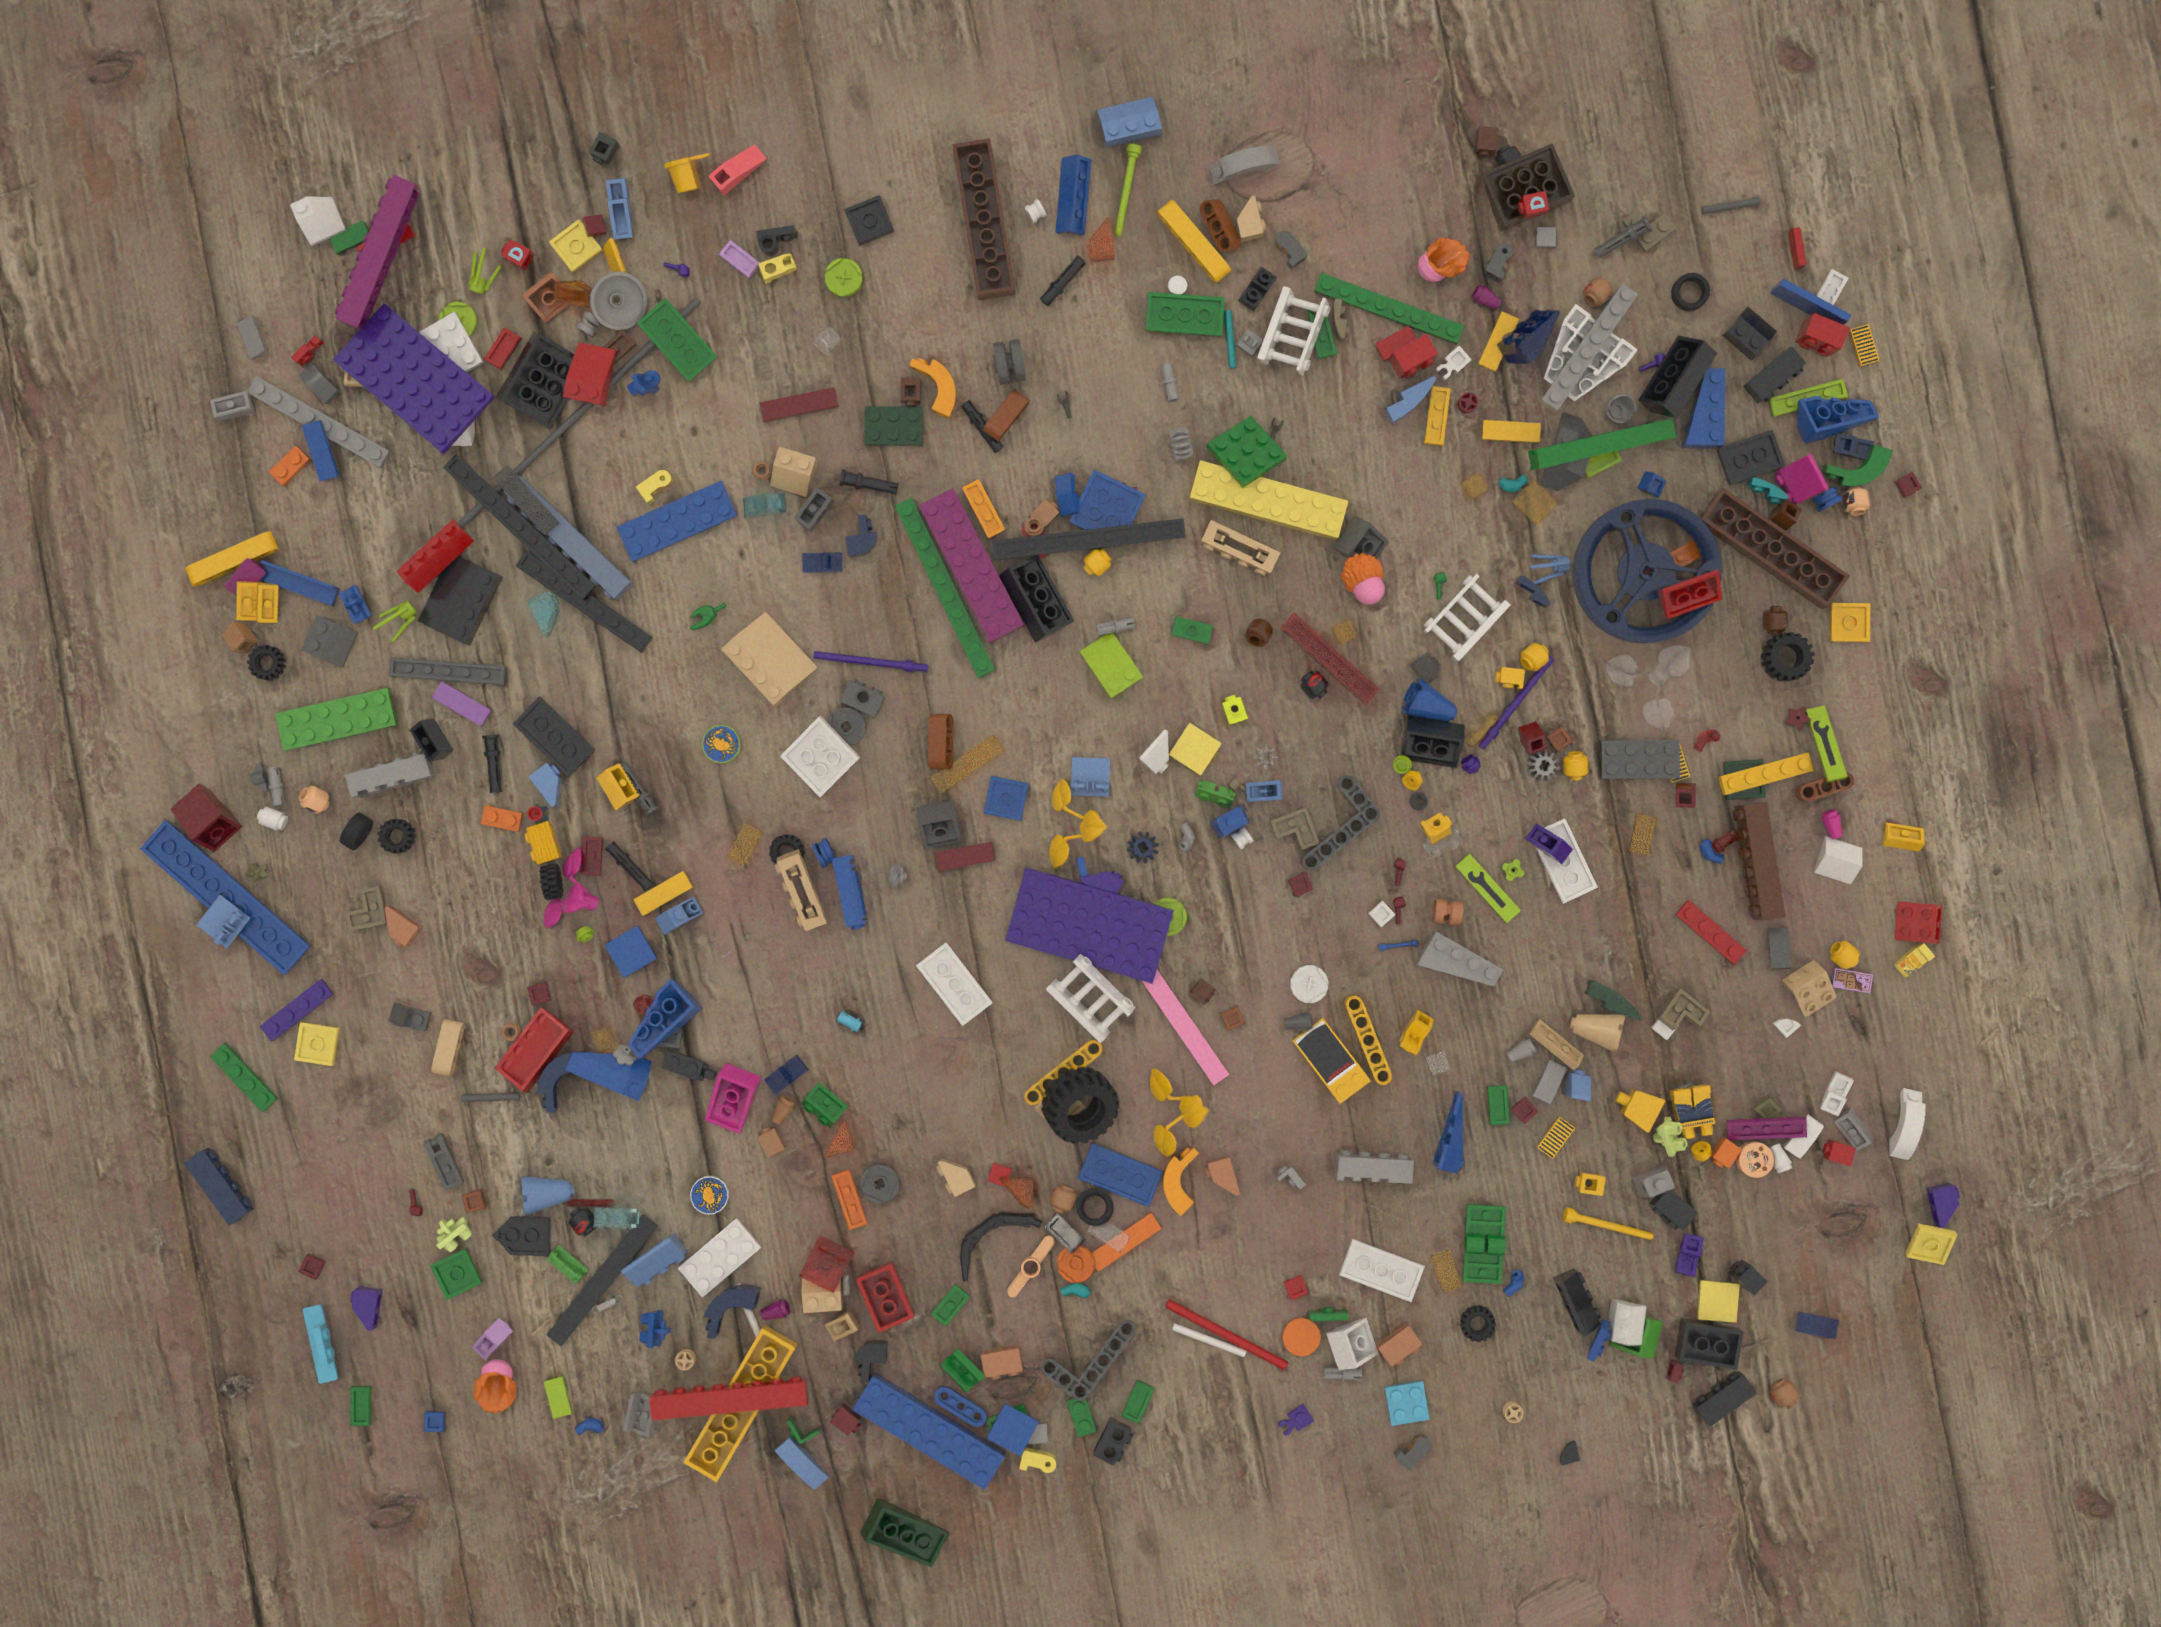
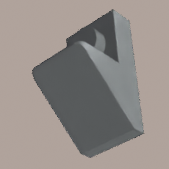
M393 1003L389 1022L399 1027H409L425 1032L427 1031L431 1012Z

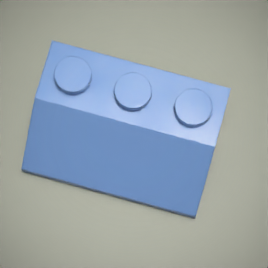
M1153 97L1097 110L1106 148L1158 136L1162 133V126Z
M674 1232L629 1263L621 1272L636 1287L641 1284L646 1286L654 1280L652 1276L657 1273L662 1275L669 1270L668 1265L673 1262L678 1264L685 1259L684 1254L687 1252V1249Z

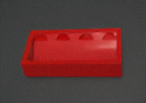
M540 1007L496 1065L495 1069L519 1090L529 1092L546 1066L552 1062L574 1033V1030L549 1011Z

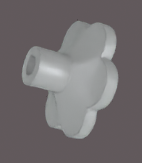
M895 863L893 867H890L889 883H892L893 887H898L907 878V873L903 872V868L900 867L899 863Z
M620 1045L613 1053V1057L617 1059L616 1061L619 1065L626 1064L630 1066L637 1059V1056L629 1046Z

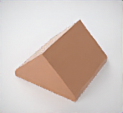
M552 271L522 294L523 298L544 323H547L575 300Z

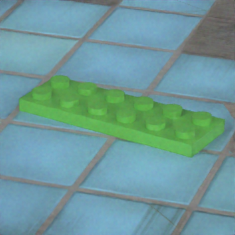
M389 688L275 713L283 751L398 726Z

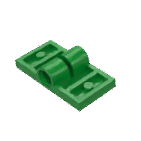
M1466 1204L1463 1282L1502 1284L1503 1256L1506 1250V1239L1504 1236L1505 1206Z

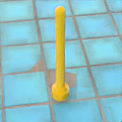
M1566 1207L1563 1213V1222L1572 1224V1222L1576 1223L1577 1221L1648 1240L1654 1238L1651 1232L1581 1215L1573 1208Z

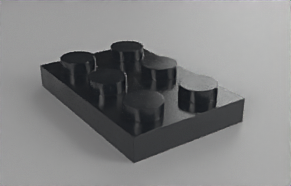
M1773 430L1716 449L1729 485L1785 466Z

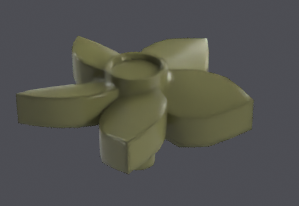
M252 863V871L244 873L245 876L252 877L254 883L260 878H268L266 873L267 864H262L258 867Z

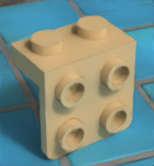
M1815 960L1782 979L1783 985L1794 995L1800 1011L1805 1017L1836 999V993L1826 970Z

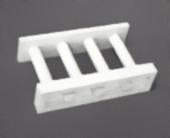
M1283 286L1257 357L1260 363L1268 365L1270 360L1275 359L1295 365L1299 375L1303 376L1304 372L1309 369L1311 362L1309 359L1324 318L1330 312L1327 299L1322 298L1320 305L1295 298L1291 288ZM1294 305L1317 312L1314 322L1288 316L1289 306L1292 307ZM1287 323L1311 330L1307 341L1282 334V325ZM1281 341L1304 348L1301 358L1275 352L1276 342Z
M1478 574L1473 577L1469 575L1462 583L1465 586L1435 619L1431 617L1423 625L1426 627L1423 630L1424 634L1432 630L1452 649L1454 654L1451 656V659L1456 663L1461 660L1511 605L1506 600L1501 603L1499 601L1496 602L1475 582L1480 577ZM1469 587L1491 607L1493 612L1488 617L1486 615L1483 616L1462 596ZM1456 601L1478 621L1480 626L1475 631L1473 629L1470 630L1449 610ZM1443 616L1465 635L1467 640L1463 645L1457 644L1436 624Z
M1080 954L1073 961L1076 967L1062 981H1058L1055 978L1046 990L1101 1043L1110 1033L1108 1027L1123 1012L1129 1016L1135 1007L1132 1001L1124 997L1092 965L1087 957ZM1083 972L1090 980L1075 995H1072L1067 990V986ZM1097 985L1104 994L1090 1008H1086L1080 1000ZM1111 999L1118 1007L1103 1022H1100L1094 1016V1013Z

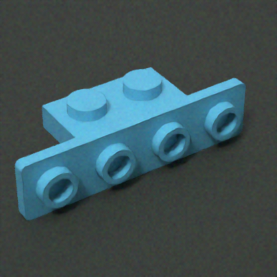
M323 1305L306 1307L303 1309L318 1382L321 1384L337 1380L339 1377L334 1359L335 1354L331 1346L330 1331L327 1328Z

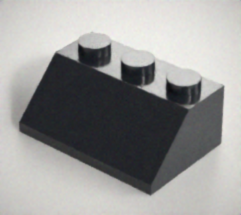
M1408 716L1404 728L1400 755L1409 757L1411 761L1456 768L1465 740V725Z
M1573 1268L1553 1277V1280L1576 1331L1582 1337H1586L1601 1325L1599 1321L1601 1315L1597 1307L1593 1308L1591 1301L1593 1297L1590 1291L1584 1288L1583 1283H1585V1279L1582 1273L1577 1272Z

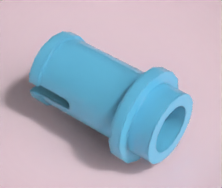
M844 1011L840 1013L837 1022L847 1026L852 1032H858L863 1023L860 1021V1018L856 1019Z

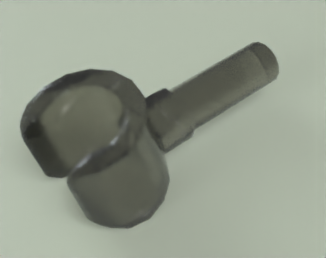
M1065 391L1066 398L1060 399L1059 394H1057V399L1063 405L1067 419H1070L1072 416L1068 407L1069 396Z
M1273 418L1271 422V438L1275 441L1277 432L1282 428L1283 420H1281L1279 426H1276L1274 424L1275 418Z

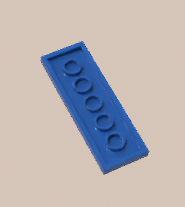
M719 481L617 526V530L631 562H635L737 517V514L723 482Z

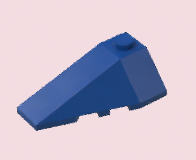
M670 979L657 991L653 1003L645 1012L646 1015L643 1021L638 1025L628 1043L630 1049L639 1059H642L702 1009V1006L692 994L673 979Z
M1458 1091L1455 1093L1432 1163L1438 1169L1457 1173L1458 1169L1461 1170L1464 1163L1462 1158L1463 1094Z

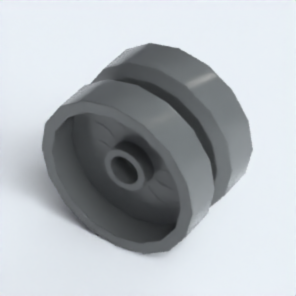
M1020 339L1009 341V353H1006L1005 344L1002 341L993 343L995 353L993 359L1000 385L1010 383L1009 371H1013L1016 382L1026 381Z

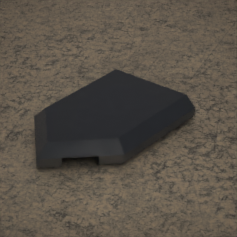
M512 1216L492 1236L500 1242L510 1255L549 1256L551 1217Z

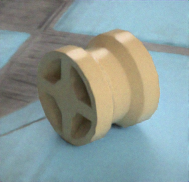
M688 1348L681 1350L675 1358L677 1368L683 1371L689 1370L696 1362L695 1352Z
M1508 1401L1503 1405L1502 1413L1507 1421L1518 1423L1522 1420L1524 1412L1517 1402Z

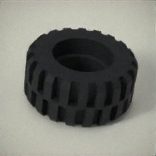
M1077 1067V1070L1072 1068L1067 1070L1065 1074H1059L1056 1080L1053 1079L1051 1081V1086L1044 1093L1046 1096L1042 1098L1044 1118L1054 1133L1065 1142H1071L1072 1144L1082 1142L1083 1144L1088 1143L1091 1139L1093 1141L1098 1139L1099 1135H1104L1107 1132L1108 1127H1112L1114 1124L1113 1119H1116L1118 1115L1119 1101L1116 1091L1101 1072L1095 1071V1069L1090 1067L1086 1069L1084 1067ZM1084 1096H1093L1090 1105L1084 1111L1075 1115H1068V1111L1075 1101Z

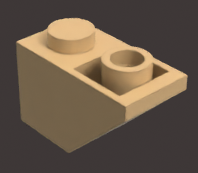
M1251 196L1236 221L1241 242L1263 237V231H1266L1264 219L1261 220L1259 215L1262 212L1260 201H1256L1255 196Z
M945 1159L938 1160L939 1165L936 1167L940 1176H944L947 1181L945 1186L949 1194L953 1193L954 1197L976 1187L968 1167Z

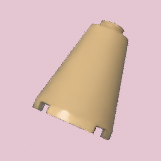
M1577 1014L1576 1018L1572 1017L1570 1028L1574 1029V1034L1617 1053L1625 1015Z

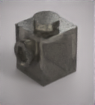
M1428 652L1410 664L1417 676L1425 682L1431 683L1439 677L1437 673L1441 671L1439 668L1441 665L1435 657L1431 658Z

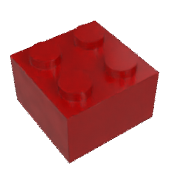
M1813 313L1803 321L1795 342L1800 344L1799 346L1803 349L1817 351V354L1820 356H1832L1842 349L1850 327Z
M1425 334L1394 351L1388 360L1399 379L1403 377L1408 379L1414 376L1419 368L1425 370L1433 365L1432 363L1435 362L1438 352L1428 334Z

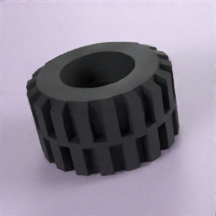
M1794 632L1772 637V639L1766 642L1767 645L1762 648L1764 653L1761 654V658H1763L1764 662H1761V664L1766 667L1764 671L1766 674L1770 673L1769 677L1772 679L1777 678V681L1788 682L1804 677L1806 672L1811 670L1812 667L1810 665L1814 664L1812 656H1815V653L1810 650L1813 648L1812 644H1807L1809 640L1806 637L1802 638L1801 634H1794ZM1783 646L1792 648L1796 654V662L1792 668H1786L1779 660V652Z

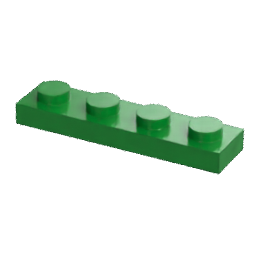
M223 1043L210 1056L261 1112H265L278 1099L227 1043Z

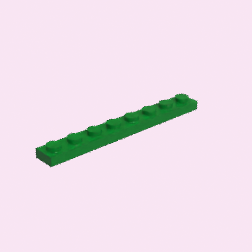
M1324 273L1320 274L1314 290L1315 293L1331 299H1342V303L1404 326H1410V328L1456 345L1464 328V325Z

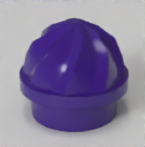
M1473 754L1466 756L1461 761L1463 771L1469 774L1477 773L1481 767L1479 758Z

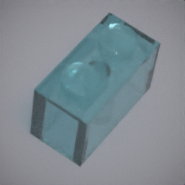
M594 1208V1227L638 1228L639 1209Z

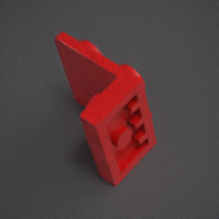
M1898 902L1895 939L1939 944L1943 905Z

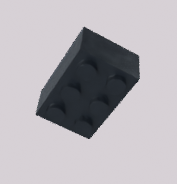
M1681 1318L1675 1357L1680 1361L1738 1370L1744 1332L1737 1327Z

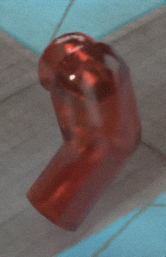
M1714 729L1701 732L1693 748L1702 752L1706 743L1719 741L1720 733Z

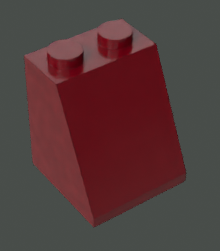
M201 784L192 788L187 795L170 809L190 839L213 852L243 827L214 793Z

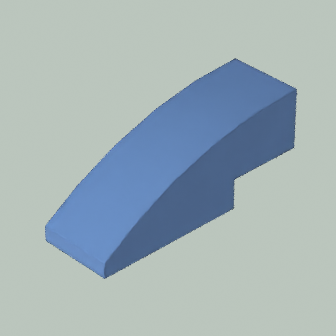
M627 177L605 180L614 240L632 238L633 228Z
M1435 376L1400 392L1398 395L1400 401L1387 407L1384 411L1391 425L1405 417L1423 400L1436 380Z
M791 1435L776 1447L775 1452L814 1490L829 1478V1475L805 1448H802Z

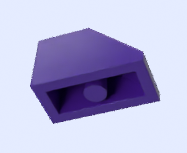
M1537 823L1525 838L1548 857L1560 864H1563L1573 850L1566 841Z
M1114 870L1111 873L1106 871L1084 876L1079 880L1086 885L1114 893L1118 892L1124 882L1121 880L1123 876Z
M1950 1183L1926 1188L1934 1226L1939 1228L1946 1226L1959 1205V1191L1955 1185Z
M359 1286L351 1293L350 1302H352V1309L366 1329L372 1331L377 1328L383 1289Z

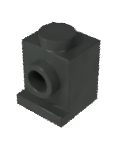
M599 132L589 153L593 157L592 160L600 165L604 163L609 165L620 145L617 140ZM606 149L605 155H602V151Z

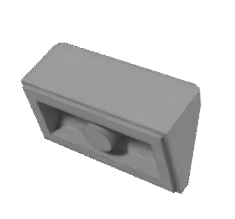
M248 316L237 323L250 360L269 353L254 316Z
M247 390L210 400L213 416L217 421H224L255 412Z
M1852 1108L1847 1109L1833 1120L1851 1146L1856 1148V1152L1873 1143L1874 1136Z

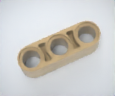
M444 1019L432 1063V1073L452 1077L465 1023Z

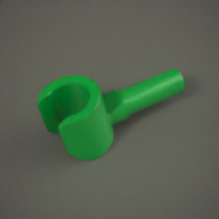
M1444 572L1434 575L1437 587V600H1441V583L1447 582Z

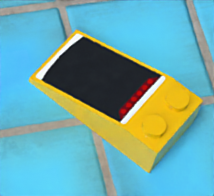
M1324 1018L1313 1024V1029L1302 1032L1292 1040L1339 1104L1371 1081Z

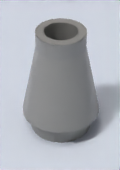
M1528 1038L1527 1040L1523 1039L1511 1051L1507 1052V1055L1513 1063L1534 1056L1533 1053L1537 1052L1531 1039Z

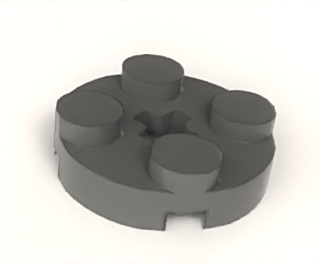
M841 708L835 711L828 720V724L849 746L859 743L865 735V720L858 711L852 708ZM849 722L852 729L845 733L841 726Z
M874 1164L861 1177L860 1185L862 1192L871 1202H887L898 1191V1174L888 1165ZM881 1178L883 1179L885 1187L881 1186L880 1189H878L876 1187L877 1184L874 1182L875 1180H879Z

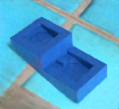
M1069 472L1055 477L1056 497L1061 516L1066 517L1079 513V495L1075 493V475Z

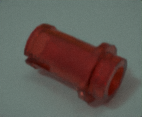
M1729 830L1719 839H1714L1712 847L1718 853L1724 852L1725 848L1734 841H1737L1738 838L1732 830Z

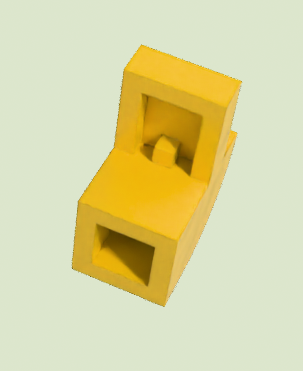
M1417 1010L1400 1037V1047L1407 1052L1417 1055L1424 1038L1432 1028L1434 1019Z

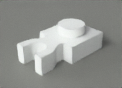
M1458 346L1444 358L1446 364L1437 367L1436 371L1438 373L1441 369L1446 370L1447 374L1443 377L1445 381L1451 375L1452 370L1457 374L1472 359Z

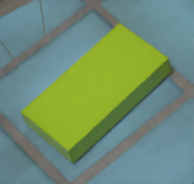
M1618 451L1590 457L1585 471L1586 478L1588 479L1620 463L1622 459Z
M564 1376L545 1380L544 1386L553 1419L571 1415L573 1411Z

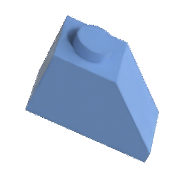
M546 763L531 774L529 778L550 806L556 808L559 806L562 778L559 774L561 771L555 764Z
M1575 1069L1574 1072H1568L1564 1094L1571 1098L1590 1101L1591 1076L1585 1075L1586 1071Z

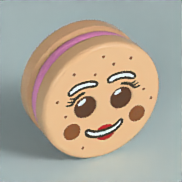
M1747 1141L1739 1147L1742 1150L1735 1159V1162L1743 1174L1753 1178H1760L1771 1171L1774 1165V1156L1767 1145L1758 1141Z

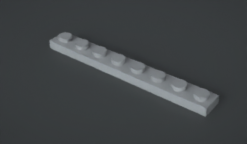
M1621 284L1540 401L1541 404L1554 413L1558 411L1638 294L1625 284Z
M257 376L248 389L250 395L304 425L322 420L328 439L380 468L383 467L391 451Z

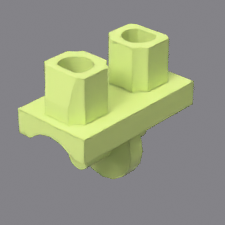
M1665 1117L1664 1123L1656 1128L1657 1133L1653 1135L1654 1142L1665 1146L1668 1156H1674L1677 1151H1684L1688 1143L1686 1138H1678L1677 1136L1682 1132L1680 1122H1672L1671 1117Z
M463 1216L457 1222L453 1219H450L448 1222L444 1219L439 1221L441 1228L437 1230L440 1236L437 1237L438 1243L436 1246L439 1249L444 1248L452 1252L458 1246V1242L454 1239L457 1235L464 1241L472 1235V1231L467 1225V1219Z

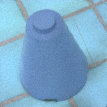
M531 1176L521 1177L524 1215L571 1200L570 1196H574L573 1184L569 1185V1181Z

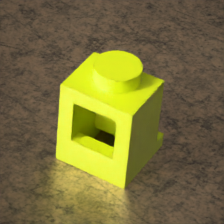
M1236 695L1224 698L1225 702L1222 703V707L1229 725L1248 719L1241 697L1236 698ZM1233 705L1238 707V711L1235 713L1231 711Z

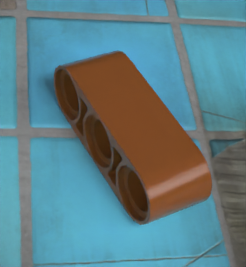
M1219 199L1203 201L1200 205V214L1218 250L1221 252L1238 250L1241 240L1222 201Z
M1014 389L985 424L983 431L995 440L1000 441L1028 406L1030 400Z
M931 714L929 717L928 764L930 769L952 768L954 721L951 714Z
M1846 772L1847 778L1844 786L1840 784L1839 780L1827 783L1826 777L1799 785L1795 790V795L1800 801H1812L1851 788L1854 784V777ZM1823 782H1826L1828 785L1826 792L1821 789ZM1805 787H1807L1810 791V794L1807 798L1803 795V789Z

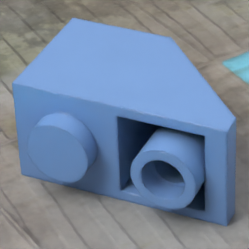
M692 897L668 909L656 917L655 920L663 934L666 935L703 914V911L695 897Z

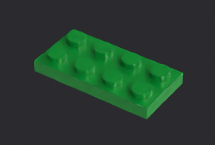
M1148 292L1146 332L1222 337L1225 297Z
M666 298L637 322L639 327L688 382L717 358L716 354Z

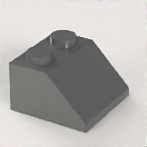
M1354 516L1333 548L1346 559L1354 557L1356 553L1359 555L1361 553L1370 554L1377 559L1389 541L1370 522Z
M316 615L301 650L343 667L358 632Z
M954 800L916 807L918 825L925 850L962 843Z

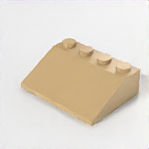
M767 612L763 613L738 633L721 649L775 707L818 668Z

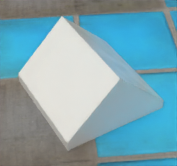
M1825 836L1813 873L1851 884L1862 868V848Z

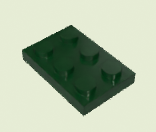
M865 406V446H922L923 407Z

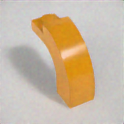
M912 358L909 364L910 369L930 377L938 386V395L932 411L950 420L957 399L956 388L950 373L942 364L934 359L929 366L928 362L921 358L917 360Z
M1194 1146L1191 1148L1186 1147L1181 1152L1180 1159L1173 1154L1164 1170L1163 1187L1166 1198L1171 1207L1180 1216L1194 1203V1200L1182 1189L1180 1184L1182 1171L1199 1154Z

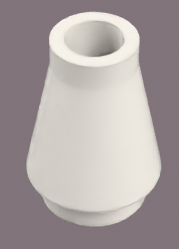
M1780 1143L1769 1147L1774 1156L1773 1167L1777 1173L1792 1169V1162Z

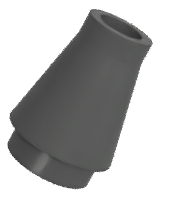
M1304 1012L1284 1018L1285 1030L1308 1031V1029H1313L1311 1013L1306 1014Z

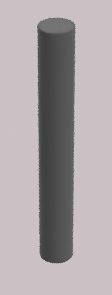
M1757 197L1702 206L1701 211L1702 214L1756 206L1760 205V199Z
M520 1092L461 1095V1102L520 1100Z

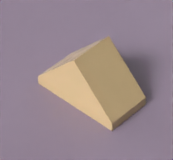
M850 1309L825 1324L834 1341L856 1332L860 1326Z

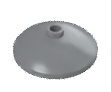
M621 271L610 272L600 277L592 287L590 293L591 311L602 325L610 329H628L636 325L646 311V291L641 282L631 274ZM614 296H617L618 301L614 303L612 299Z

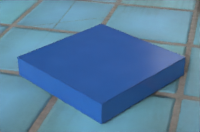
M991 776L984 814L1021 821L1029 783Z
M639 925L605 944L607 951L623 978L658 959Z
M1004 1403L986 1438L1021 1457L1039 1421Z

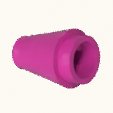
M1837 809L1821 813V820L1831 839L1843 836L1840 813L1837 812Z

